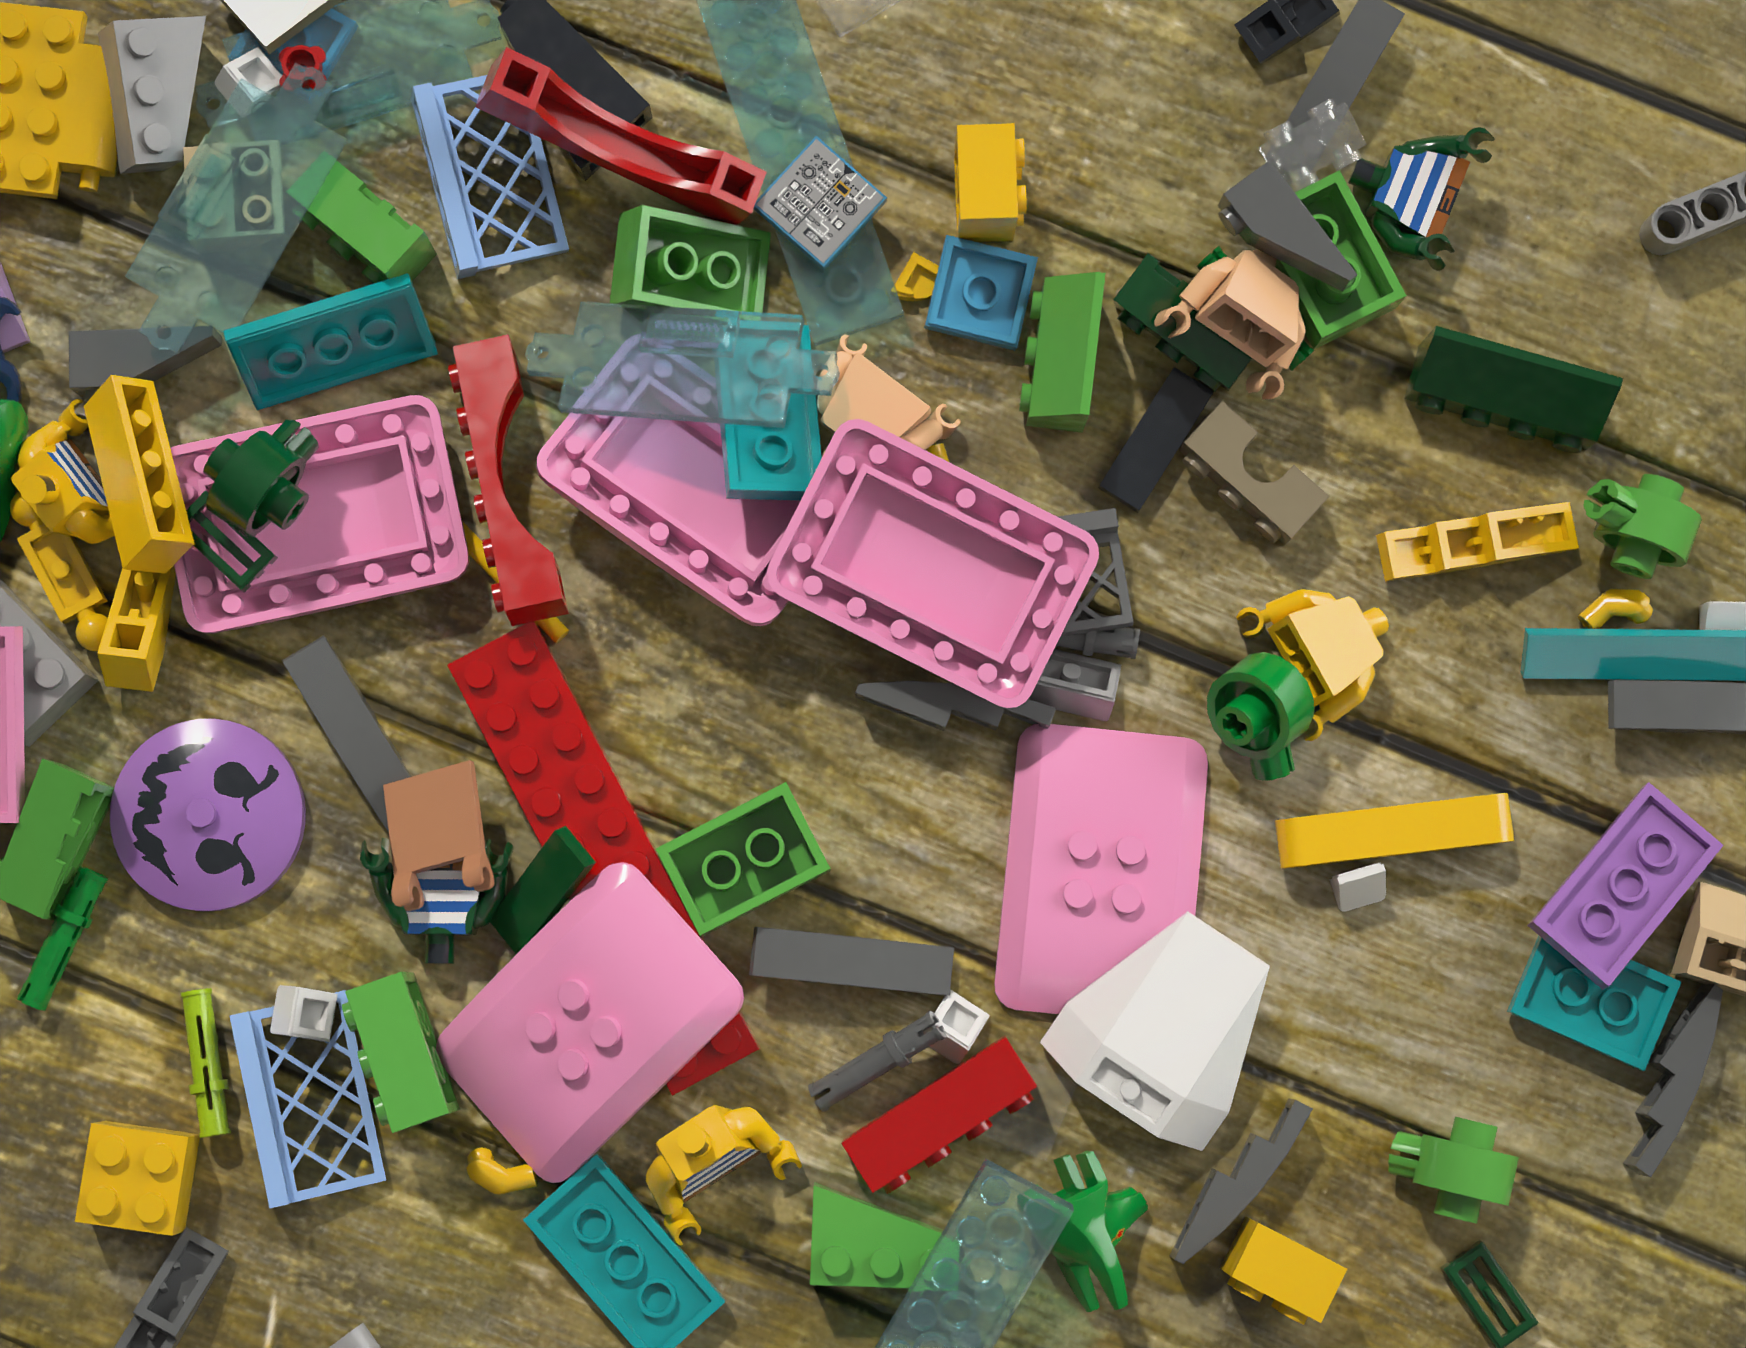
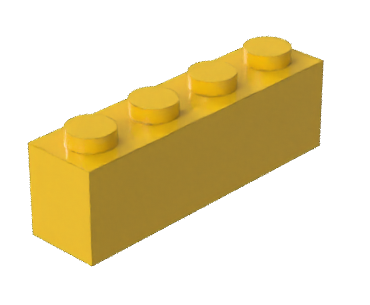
M110 375L83 407L122 568L124 570L166 574L194 545V540L154 382Z

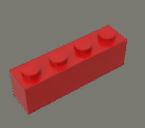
M1004 1035L843 1139L841 1144L872 1193L883 1187L886 1194H889L911 1179L907 1172L909 1169L922 1161L929 1168L951 1154L952 1150L948 1144L965 1134L968 1141H971L990 1129L993 1124L989 1118L1002 1109L1006 1108L1011 1115L1034 1100L1030 1091L1038 1086L1006 1035Z

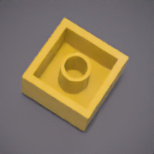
M1015 123L957 125L954 144V173L958 238L974 242L1013 241L1016 226H1024V214H1026L1027 209L1026 186L1017 185V180H1022V168L1025 166L1024 138L1015 139Z
M110 1121L91 1123L75 1222L170 1236L182 1233L186 1228L200 1141L199 1134Z
M1245 1216L1220 1267L1221 1270L1230 1275L1227 1284L1232 1286L1233 1289L1258 1302L1266 1294L1274 1299L1271 1307L1302 1325H1305L1308 1317L1320 1323L1322 1322L1347 1271V1268L1247 1216Z

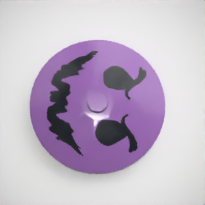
M196 719L181 722L165 728L145 741L123 767L116 781L110 805V828L113 843L118 857L129 875L140 887L157 899L172 906L195 911H220L239 907L253 901L271 889L293 863L303 839L306 823V807L302 785L286 755L272 741L257 731L235 722L220 719Z

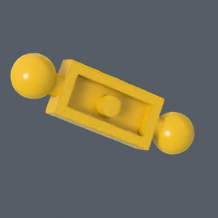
M17 492L10 502L11 515L17 523L30 529V532L17 538L60 622L66 624L77 618L79 622L76 626V638L79 644L89 651H98L108 619L105 615L98 614L94 610V608L107 602L100 585L75 538L50 531L31 506L22 498L20 492Z

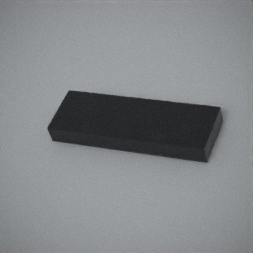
M1174 367L1098 488L1138 513L1214 391Z

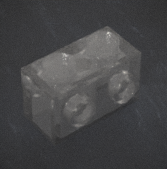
M1330 98L1307 111L1311 120L1295 128L1292 127L1290 121H1287L1264 133L1267 143L1258 148L1265 162L1269 160L1272 162L1294 192L1318 181L1319 179L1315 171L1333 163L1336 171L1362 158L1358 149L1367 144L1346 102L1336 106L1333 98Z

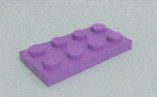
M1648 782L1638 791L1527 926L1604 990L1611 985L1724 845Z

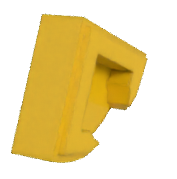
M913 252L891 290L890 296L904 301H922L931 298L939 266Z

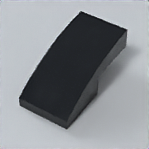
M1268 0L1234 24V26L1257 60L1262 64L1340 15V10L1333 0Z

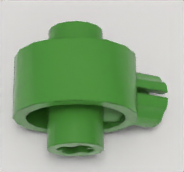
M1644 474L1638 488L1621 486L1613 480L1603 479L1589 489L1586 495L1603 506L1601 507L1590 500H1584L1583 506L1586 510V515L1597 522L1593 531L1594 537L1604 545L1615 550L1610 563L1613 568L1634 577L1651 579L1657 564L1669 567H1682L1687 563L1702 518L1691 507L1680 502L1684 492L1682 485L1662 476Z
M1455 1117L1450 1140L1425 1134L1418 1136L1402 1131L1397 1132L1391 1149L1420 1157L1418 1161L1389 1154L1388 1171L1393 1175L1413 1179V1183L1439 1189L1434 1213L1477 1223L1482 1200L1509 1206L1519 1157L1493 1151L1497 1126Z

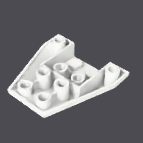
M1187 911L1067 1001L1040 1043L1077 1084L1156 1137L1203 1151L1230 1111L1270 966Z

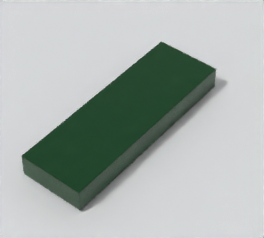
M566 826L552 833L501 902L497 912L490 921L515 954L560 911L596 863Z

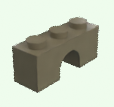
M1222 401L1184 442L1179 450L1185 456L1182 461L1197 477L1204 479L1208 476L1221 488L1218 491L1219 496L1230 507L1237 511L1244 508L1256 519L1253 525L1261 535L1273 543L1278 539L1286 545L1330 496L1295 465L1277 481L1264 483L1253 479L1244 468L1243 452L1258 432Z

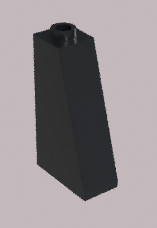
M507 0L503 4L498 21L512 50L551 68L579 94L631 124L642 128L653 118L650 104L546 0ZM566 150L576 171L584 181L588 180L601 167Z

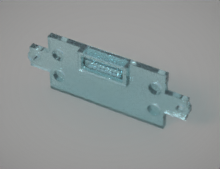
M347 0L335 5L271 54H268L248 31L223 38L222 41L229 62L259 47L281 75H283V69L279 61V53L284 48L305 45L308 47L318 46L324 50L326 60L322 64V72L327 79L324 89L314 92L310 88H300L293 93L281 90L259 109L245 117L249 120L256 142L279 140L280 146H284L412 106L411 94L413 86L431 82L432 86L473 78L464 50L500 40L502 37L499 31V13L491 5L490 0H474L450 8L448 0ZM488 16L491 21L489 25L483 27L477 23L478 18ZM301 66L298 71L304 73L307 71V67ZM215 80L195 86L198 94L196 106L199 114L206 119L209 129L244 119L240 117L217 89ZM211 99H218L220 106L216 110H210L208 102Z
M295 63L276 97L241 78L209 134L204 136L160 211L158 221L125 275L128 280L158 296L138 332L148 337L151 345L159 350H171L179 354L198 320L223 334L224 330L241 325L348 142L346 138L315 121L331 94L334 85L326 81L322 72L314 67H302ZM311 79L315 81L316 86L312 91H306L302 88L305 80ZM163 326L171 329V335L167 339L158 337V330Z
M580 302L574 335L535 332L533 341L527 346L525 353L528 360L527 372L529 376L564 378L558 408L562 413L785 428L791 393L831 396L832 388L839 381L840 376L836 351L799 349L804 318L802 315ZM542 352H549L545 358H538ZM825 369L828 371L824 376H816L819 370Z

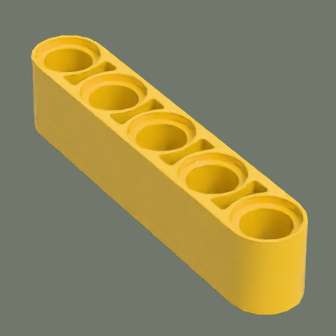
M1508 793L1295 817L1275 821L1281 869L1514 841Z

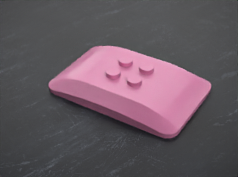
M639 336L631 339L542 447L537 456L536 470L545 484L588 517L712 603L751 626L770 624L778 617L789 601L771 589L767 580V569L800 501L726 499L717 380L653 337Z
M410 395L295 420L301 423L300 428L295 434L297 435L306 427L317 440L319 446L318 450L306 462L303 476L297 485L309 494L305 508L287 529L282 530L271 522L260 533L255 535L278 558L272 565L269 564L263 570L265 572L259 578H255L250 583L251 587L245 593L197 548L192 546L174 564L183 612L187 622L195 630L202 633H219L395 596L459 579L466 572L469 565V551L441 417L436 405L430 399L421 395ZM282 423L170 448L186 510L205 490L209 493L214 481L203 473V469L212 452L222 441L229 438L241 446L251 435L260 430L272 435ZM207 506L201 511L254 562L261 556L226 522L207 510ZM193 519L189 523L191 530L240 576L247 571V568L197 521Z
M853 419L841 424L835 431L769 562L767 580L771 589L786 600L998 706L1014 708L1025 703L1031 696L1097 564L1099 549L1094 537L1085 530L868 421Z
M1034 724L1026 728L1020 735L1016 752L994 981L995 993L999 1001L1006 1007L1021 1011L1059 1014L1067 1001L1187 911L1195 916L1208 770L1207 754L1203 746L1197 741L1185 737L1050 724L1048 729L1040 727L1039 724Z
M624 862L614 863L603 869L457 1015L437 1039L436 1052L441 1064L525 1162L533 1168V1171L544 1181L551 1183L562 1182L584 1165L738 1014L743 1005L744 994L742 986L735 976L648 879L632 864Z

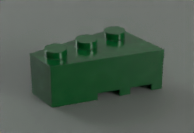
M1148 253L1113 299L1115 307L1121 311L1117 319L1137 335H1140L1145 329L1158 338L1159 342L1155 348L1178 364L1183 357L1197 367L1193 376L1214 392L1217 391L1220 385L1229 391L1253 358L1196 320L1197 311L1194 309L1190 312L1191 325L1184 334L1168 338L1176 329V320L1171 315L1162 325L1155 327L1154 320L1157 314L1165 309L1178 306L1182 301L1179 295L1188 286V283L1182 279H1177L1158 265L1159 261Z

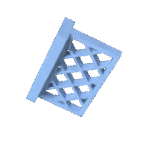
M487 75L432 86V82L413 86L411 102L457 279L475 276L476 272L569 251L541 138L516 127L529 136L531 144L524 158L520 159L499 146L512 124L505 122L493 142L470 128L480 109L475 107L465 124L449 115L446 111L443 97L462 94L477 103L479 94L474 91L482 89ZM451 126L460 131L455 140L453 138ZM465 134L489 149L477 169H474L458 158L456 149ZM494 152L517 166L506 187L481 173ZM532 154L534 156L537 169L527 163ZM522 170L540 180L542 193L534 205L510 191ZM462 171L472 176L467 185H465ZM477 180L501 194L488 215L470 204L468 193ZM505 198L529 212L517 233L493 219ZM544 199L546 202L548 214L539 209ZM534 215L552 226L556 243L537 246L522 237ZM474 216L483 221V224L481 225L478 232ZM488 225L512 239L504 254L484 258L480 238ZM517 243L527 248L512 252Z
M346 990L335 992L338 994L336 1003L338 1002L342 1023L330 1039V1042H325L328 1045L313 1068L288 1054V1051L298 1037H291L283 1050L265 1040L261 1019L272 1017L274 1006L229 1015L269 1208L386 1181L365 1078L358 1059L357 1051L359 1050L355 1032L349 1030L342 1010V1004L348 1002ZM343 1030L348 1050L336 1043ZM267 1047L279 1054L272 1067ZM332 1047L348 1056L351 1061L352 1071L341 1087L317 1072ZM284 1058L309 1073L293 1098L277 1089L273 1079V1074ZM313 1076L338 1091L323 1116L298 1102L299 1097ZM353 1077L358 1097L346 1090ZM342 1094L359 1104L361 1108L362 1118L352 1134L327 1120ZM277 1095L290 1102L282 1115ZM294 1105L319 1120L303 1146L286 1136L283 1122ZM323 1124L348 1139L332 1164L307 1149ZM363 1125L368 1145L356 1138ZM352 1142L370 1152L374 1173L354 1178L337 1167ZM287 1143L300 1150L292 1164ZM304 1153L329 1168L317 1187L297 1191L293 1170ZM333 1172L346 1179L326 1184Z

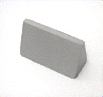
M1054 649L1028 699L1054 707L1059 711L1108 721L1114 706L1122 665Z

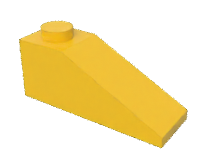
M175 566L166 574L124 570L122 568L97 653L105 686L154 691L165 650L176 577Z

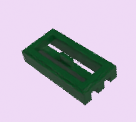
M205 490L186 510L189 523L193 519L197 521L244 565L247 571L240 576L191 530L194 540L193 546L245 593L251 587L250 583L255 578H259L265 572L263 570L269 564L272 565L278 557L256 536L245 537L231 527L261 555L255 562L201 512L206 507L209 494Z
M1477 1241L1468 1251H1463L1456 1256L1455 1260L1450 1263L1447 1262L1440 1267L1495 1348H1505L1539 1324L1483 1241ZM1480 1257L1522 1318V1322L1517 1325L1513 1322L1472 1261ZM1462 1268L1465 1269L1507 1330L1502 1336L1458 1274V1271Z

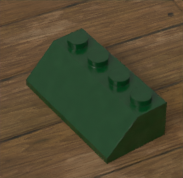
M1435 326L1418 346L1404 399L1416 402L1415 408L1426 413L1441 415L1445 410L1462 415L1461 421L1472 426L1485 428L1489 427V423L1507 428L1506 433L1512 437L1522 440H1534L1535 436L1553 441L1552 446L1558 450L1580 453L1581 449L1587 450L1597 443L1621 389L1623 378Z

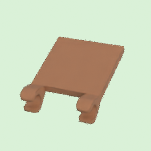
M468 760L383 785L394 871L391 895L395 906H404L406 911H413L423 907L424 896L416 874L463 861L462 879L467 887H474L477 892L493 888L494 876L485 850L474 762Z

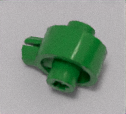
M1261 652L1249 654L1212 683L1207 695V714L1214 731L1224 744L1239 755L1250 759L1255 779L1270 781L1286 777L1295 770L1290 743L1309 728L1314 717V698L1308 682L1294 665L1281 656Z

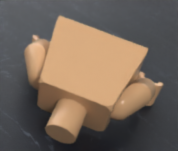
M1255 249L1253 251L1244 250L1234 259L1223 257L1202 268L1179 295L1182 299L1179 305L1159 312L1154 320L1155 327L1160 326L1170 315L1173 316L1176 320V329L1168 337L1172 338L1184 334L1191 325L1190 312L1193 309L1197 311L1196 320L1264 367H1267L1266 371L1252 373L1246 381L1248 393L1259 392L1265 381L1266 389L1262 395V400L1274 399L1283 392L1284 380L1280 373L1283 368L1288 370L1304 339L1306 329L1298 307L1299 287L1296 282L1275 268L1276 258Z
M847 334L841 336L836 353L819 375L817 408L822 415L820 421L826 429L834 434L839 426L846 421L861 419L924 450L939 439H947L952 435L961 423V420L957 419L953 424L942 420L941 415L948 407L946 404H940L929 417L931 414L929 405L864 357L867 344L864 343L858 351H852L846 347L850 336Z

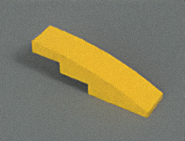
M1570 502L1490 512L1478 517L1435 522L1428 526L1386 531L1376 535L1385 582L1518 561L1579 548Z

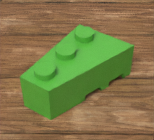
M42 758L19 817V823L15 826L5 856L0 859V899L42 919L54 920L56 917L53 914L57 904L63 903L65 896L68 894L78 868L82 865L110 808L114 787L67 765Z
M814 1182L810 1285L958 1290L960 1247L958 1235Z

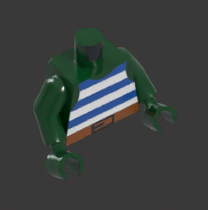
M1477 127L1470 130L1466 135L1433 136L1407 141L1402 146H1394L1387 157L1384 167L1358 157L1348 184L1373 193L1365 216L1372 221L1373 230L1391 253L1416 260L1427 259L1431 268L1436 271H1441L1445 268L1446 265L1442 258L1436 254L1442 250H1447L1450 253L1455 252L1448 238L1442 233L1470 164V161L1464 158L1470 154L1480 163H1486L1491 159L1492 155L1486 149L1477 150L1481 142L1495 140L1489 131L1485 128Z
M382 838L381 854L370 853L367 849L366 841H363L360 861L369 870L375 896L391 923L402 927L403 934L425 935V964H454V935H476L478 928H482L490 923L499 905L506 897L507 865L514 850L510 842H507L503 855H496L491 851V839H487L485 842L486 855L494 876V886L489 890L477 892L474 887H467L463 883V861L417 873L416 875L424 896V905L420 909L406 911L404 906H395L392 901L391 890L394 871L393 863L389 861L391 843L387 838Z

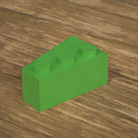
M326 151L319 156L286 192L296 205L291 212L310 230L313 231L319 225L331 236L326 243L343 259L348 261L354 256L365 265L366 268L361 273L372 284L409 273L410 279L413 281L437 255L426 233L415 223L410 226L395 213L397 210L385 199L380 200L367 188V185Z

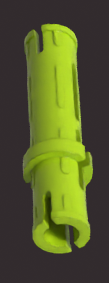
M206 988L182 992L180 994L183 1000L187 1044L193 1084L189 1085L190 1095H195L200 1128L199 1137L205 1138L229 1134L231 1130L228 1124L224 1090L229 1089L228 1079H223L218 1035L211 997L212 989ZM199 1017H201L202 1029L206 1051L205 1059L203 1058V1050L198 1020ZM206 1067L208 1068L209 1084L213 1104L212 1110L210 1109L209 1092L205 1073Z

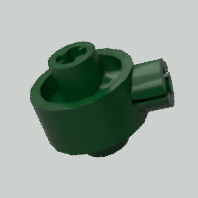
M285 420L272 435L260 430L251 435L241 446L229 438L222 441L212 452L203 469V473L214 481L206 501L207 510L245 537H254L271 522L282 530L290 527L299 517L309 499V494L297 485L303 476L306 462L319 448L318 442L310 430L304 427L296 435L295 432L300 428L301 423L295 420Z

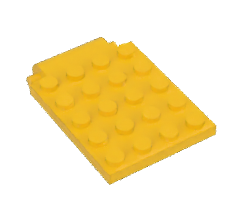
M0 2V193L57 199L62 172L80 173L79 189L87 192H98L100 176L115 177L118 157L106 66L101 45L83 44L88 19L84 11Z

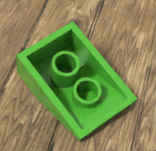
M640 205L619 214L609 306L657 316L713 322L761 323L771 233L646 205Z

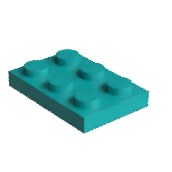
M1538 935L1507 1012L1637 1070L1645 1071L1681 981L1630 960L1611 985L1602 990Z

